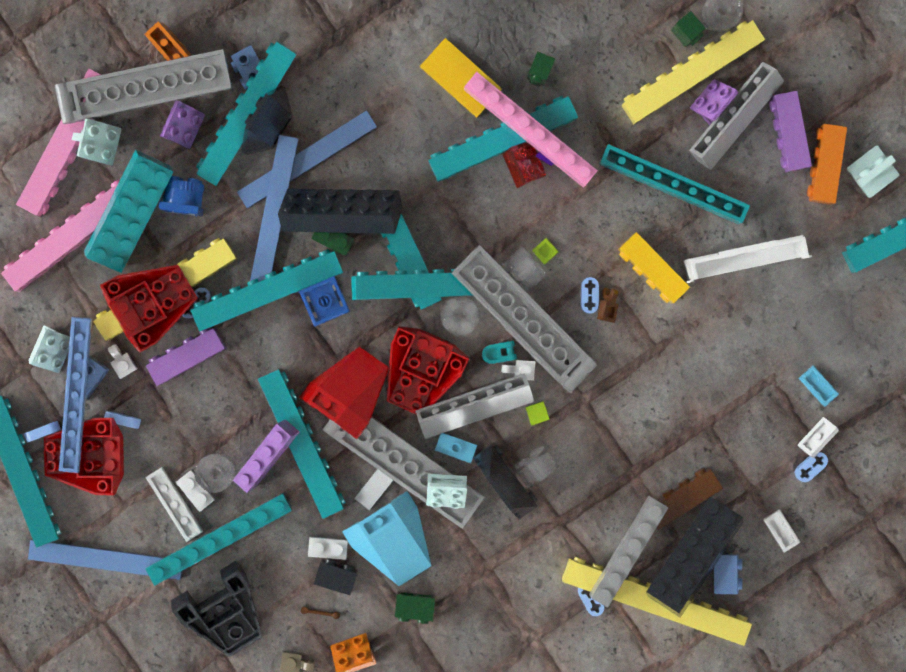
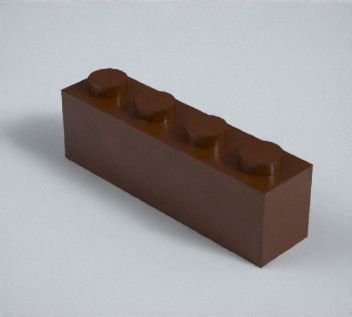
M703 467L694 473L696 476L691 479L685 478L678 483L679 486L674 490L670 488L662 493L663 497L657 501L666 505L668 509L657 526L658 530L723 489L710 468L705 469Z

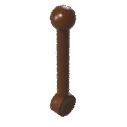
M306 606L301 608L302 614L313 613L331 616L334 619L340 618L339 612L331 613L312 610Z

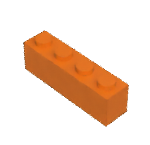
M158 21L144 34L167 61L193 56L163 22Z
M823 124L816 131L818 144L813 151L815 163L810 170L812 183L807 189V196H809L810 202L830 205L836 203L847 127Z

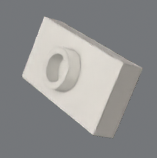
M777 510L763 519L784 553L800 543L781 510Z

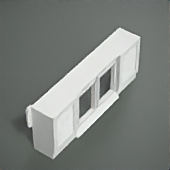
M800 235L721 251L719 255L715 253L684 260L683 263L687 277L686 283L694 282L695 279L800 257L802 259L809 258L812 255L808 253L805 237Z

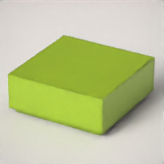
M547 238L532 250L544 265L559 252Z
M544 401L525 407L531 426L550 420Z

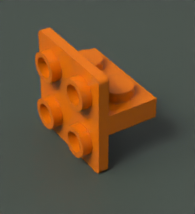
M366 633L330 646L336 672H355L377 664Z

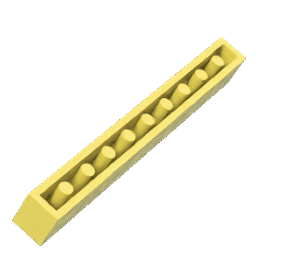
M579 557L569 558L562 581L591 592L604 567L593 563L592 566L585 563L586 560ZM629 576L624 580L613 598L615 601L745 646L752 626L747 621L748 617L740 614L736 616L730 615V611L720 607L718 610L713 609L711 604L703 601L699 604L692 600L680 618L647 596L646 591L652 583L647 582L646 585L639 583L640 579Z

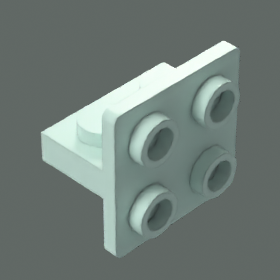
M85 119L81 133L73 132L72 140L80 142L77 156L112 166L121 128Z
M874 146L847 167V171L868 198L874 196L899 176V173L892 165L896 160L892 155L886 157L878 146Z
M43 326L28 360L29 364L59 373L69 352L70 336Z
M428 474L427 506L435 508L443 506L454 509L465 507L467 476Z

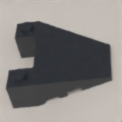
M489 444L473 456V459L509 510L520 520L537 507L535 502L538 499L532 491L529 493L526 491L501 457L503 452L498 445L493 446Z
M237 560L220 570L221 580L226 587L198 605L188 591L171 600L172 612L184 627L196 632V635L200 638L203 637L209 641L212 646L228 657L233 656L262 638L247 575Z

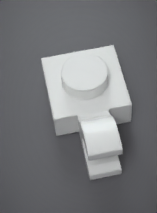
M116 344L107 348L115 359L110 363L120 379L138 369L128 353L122 355Z
M516 360L515 366L502 365L501 372L515 373L514 377L525 373L527 380L534 381L535 361Z

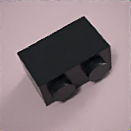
M329 558L321 560L314 585L351 595L358 573L357 570H354L355 567L344 564V566L336 564L337 561Z

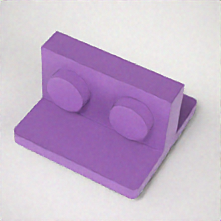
M714 79L695 100L690 109L700 114L711 125L736 97L738 91Z
M177 100L171 108L160 136L190 149L205 114Z

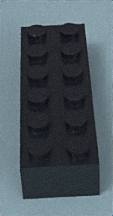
M293 188L286 190L278 217L282 232L395 234L403 207L399 190Z
M709 497L646 591L647 596L681 618L744 523L743 517L712 497Z

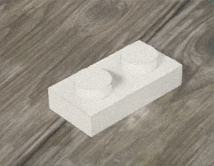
M823 417L801 440L798 446L810 457L814 458L839 430Z
M192 470L176 481V484L199 512L215 500Z
M309 537L308 557L346 560L348 540Z

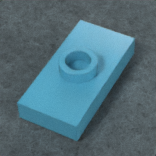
M813 365L798 378L824 407L839 395Z
M441 433L435 451L471 463L477 445Z

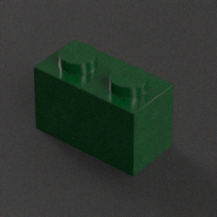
M690 11L673 26L671 31L687 47L689 44L691 46L695 45L704 36L702 32L706 28Z
M537 51L527 79L530 80L529 83L538 87L540 85L544 86L555 58Z
M314 232L311 238L346 257L355 242L354 238L344 233Z
M397 592L394 617L402 622H409L410 619L417 620V623L428 624L429 621L433 622L435 596Z

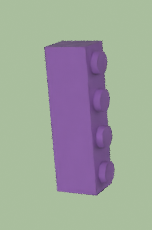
M793 91L774 95L771 97V101H769L770 111L774 112L773 127L778 132L777 147L782 153V157H780L781 167L785 168V172L809 168L812 164L798 92Z
M209 327L199 332L200 336L195 339L191 336L182 341L184 345L178 348L175 345L167 349L166 355L162 357L157 355L149 359L150 363L146 365V368L156 386L169 381L227 349L216 328L210 329Z
M286 419L277 423L233 481L246 493L255 489L299 434V431Z

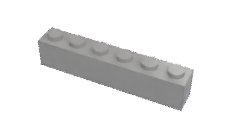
M762 62L738 91L736 97L691 147L689 151L699 163L711 170L784 83L777 69Z
M524 373L416 410V414L424 437L427 439L532 403L534 399Z
M648 496L589 593L592 599L607 608L609 607L668 509L666 505Z

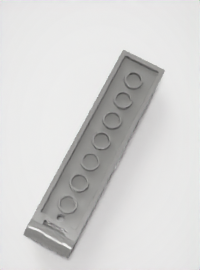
M224 49L54 85L63 124L82 122L85 119H96L157 106L166 102L232 89Z
M480 245L452 272L504 328L569 393H572L597 366Z
M372 416L368 426L358 439L352 437L332 420H329L323 428V431L425 503L427 501L428 474L453 475ZM467 485L464 508L454 509L443 506L432 508L463 529L485 497Z

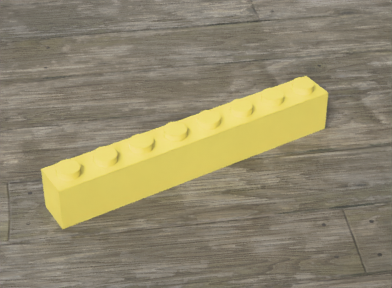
M752 20L749 23L746 21L742 22L736 27L737 31L732 34L728 31L720 37L721 41L715 44L713 41L705 46V51L701 54L698 51L688 57L689 61L684 65L682 62L672 67L673 72L668 75L664 72L656 78L657 82L654 84L647 83L641 87V92L637 95L632 93L625 97V102L621 106L633 125L761 44L765 38Z
M215 239L210 243L211 247L206 250L202 248L194 253L195 257L189 261L186 258L177 264L192 288L238 259L226 239ZM111 310L100 312L96 315L97 319L93 321L105 341H109L123 332Z

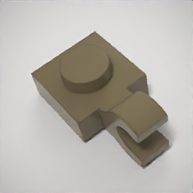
M283 651L280 671L300 672V669L313 671L315 661L302 660L303 654Z

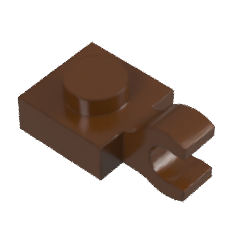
M604 288L602 296L605 301L601 300L597 319L615 323L619 305L615 304L618 290Z

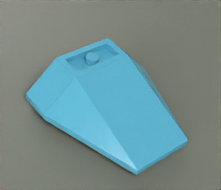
M408 491L394 498L389 504L362 521H358L342 531L355 551L398 586L432 566L418 508Z

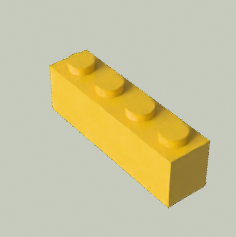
M637 232L618 249L621 252L619 254L625 262L630 261L634 265L632 269L639 276L643 274L646 277V283L653 290L656 288L661 293L659 296L665 303H675L690 288Z

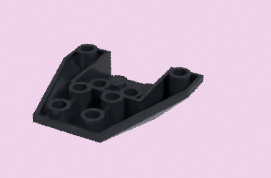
M281 85L266 93L264 97L261 96L255 104L257 109L254 114L250 113L245 120L247 125L241 145V151L244 154L249 155L273 149L279 135H282L292 119V110L287 90L284 86Z

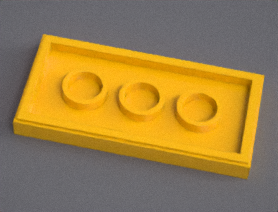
M446 38L420 65L424 72L476 118L484 111L485 107L464 91L465 85L474 74L478 72L497 89L502 90L499 85Z

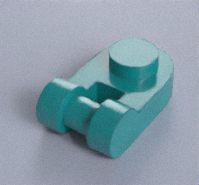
M514 340L486 346L482 351L483 360L489 364L516 360L517 354L514 353L513 348L515 346ZM506 348L507 355L502 356L500 349Z

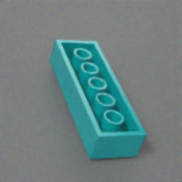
M134 151L84 250L87 259L122 273L174 172L170 165L141 151Z

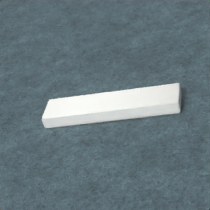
M163 467L145 477L186 542L203 532V529Z
M377 469L354 499L370 510L393 480Z

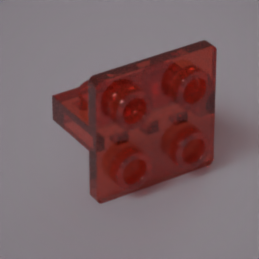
M528 142L512 146L502 153L517 188L546 176L544 166L539 158L536 157V149Z

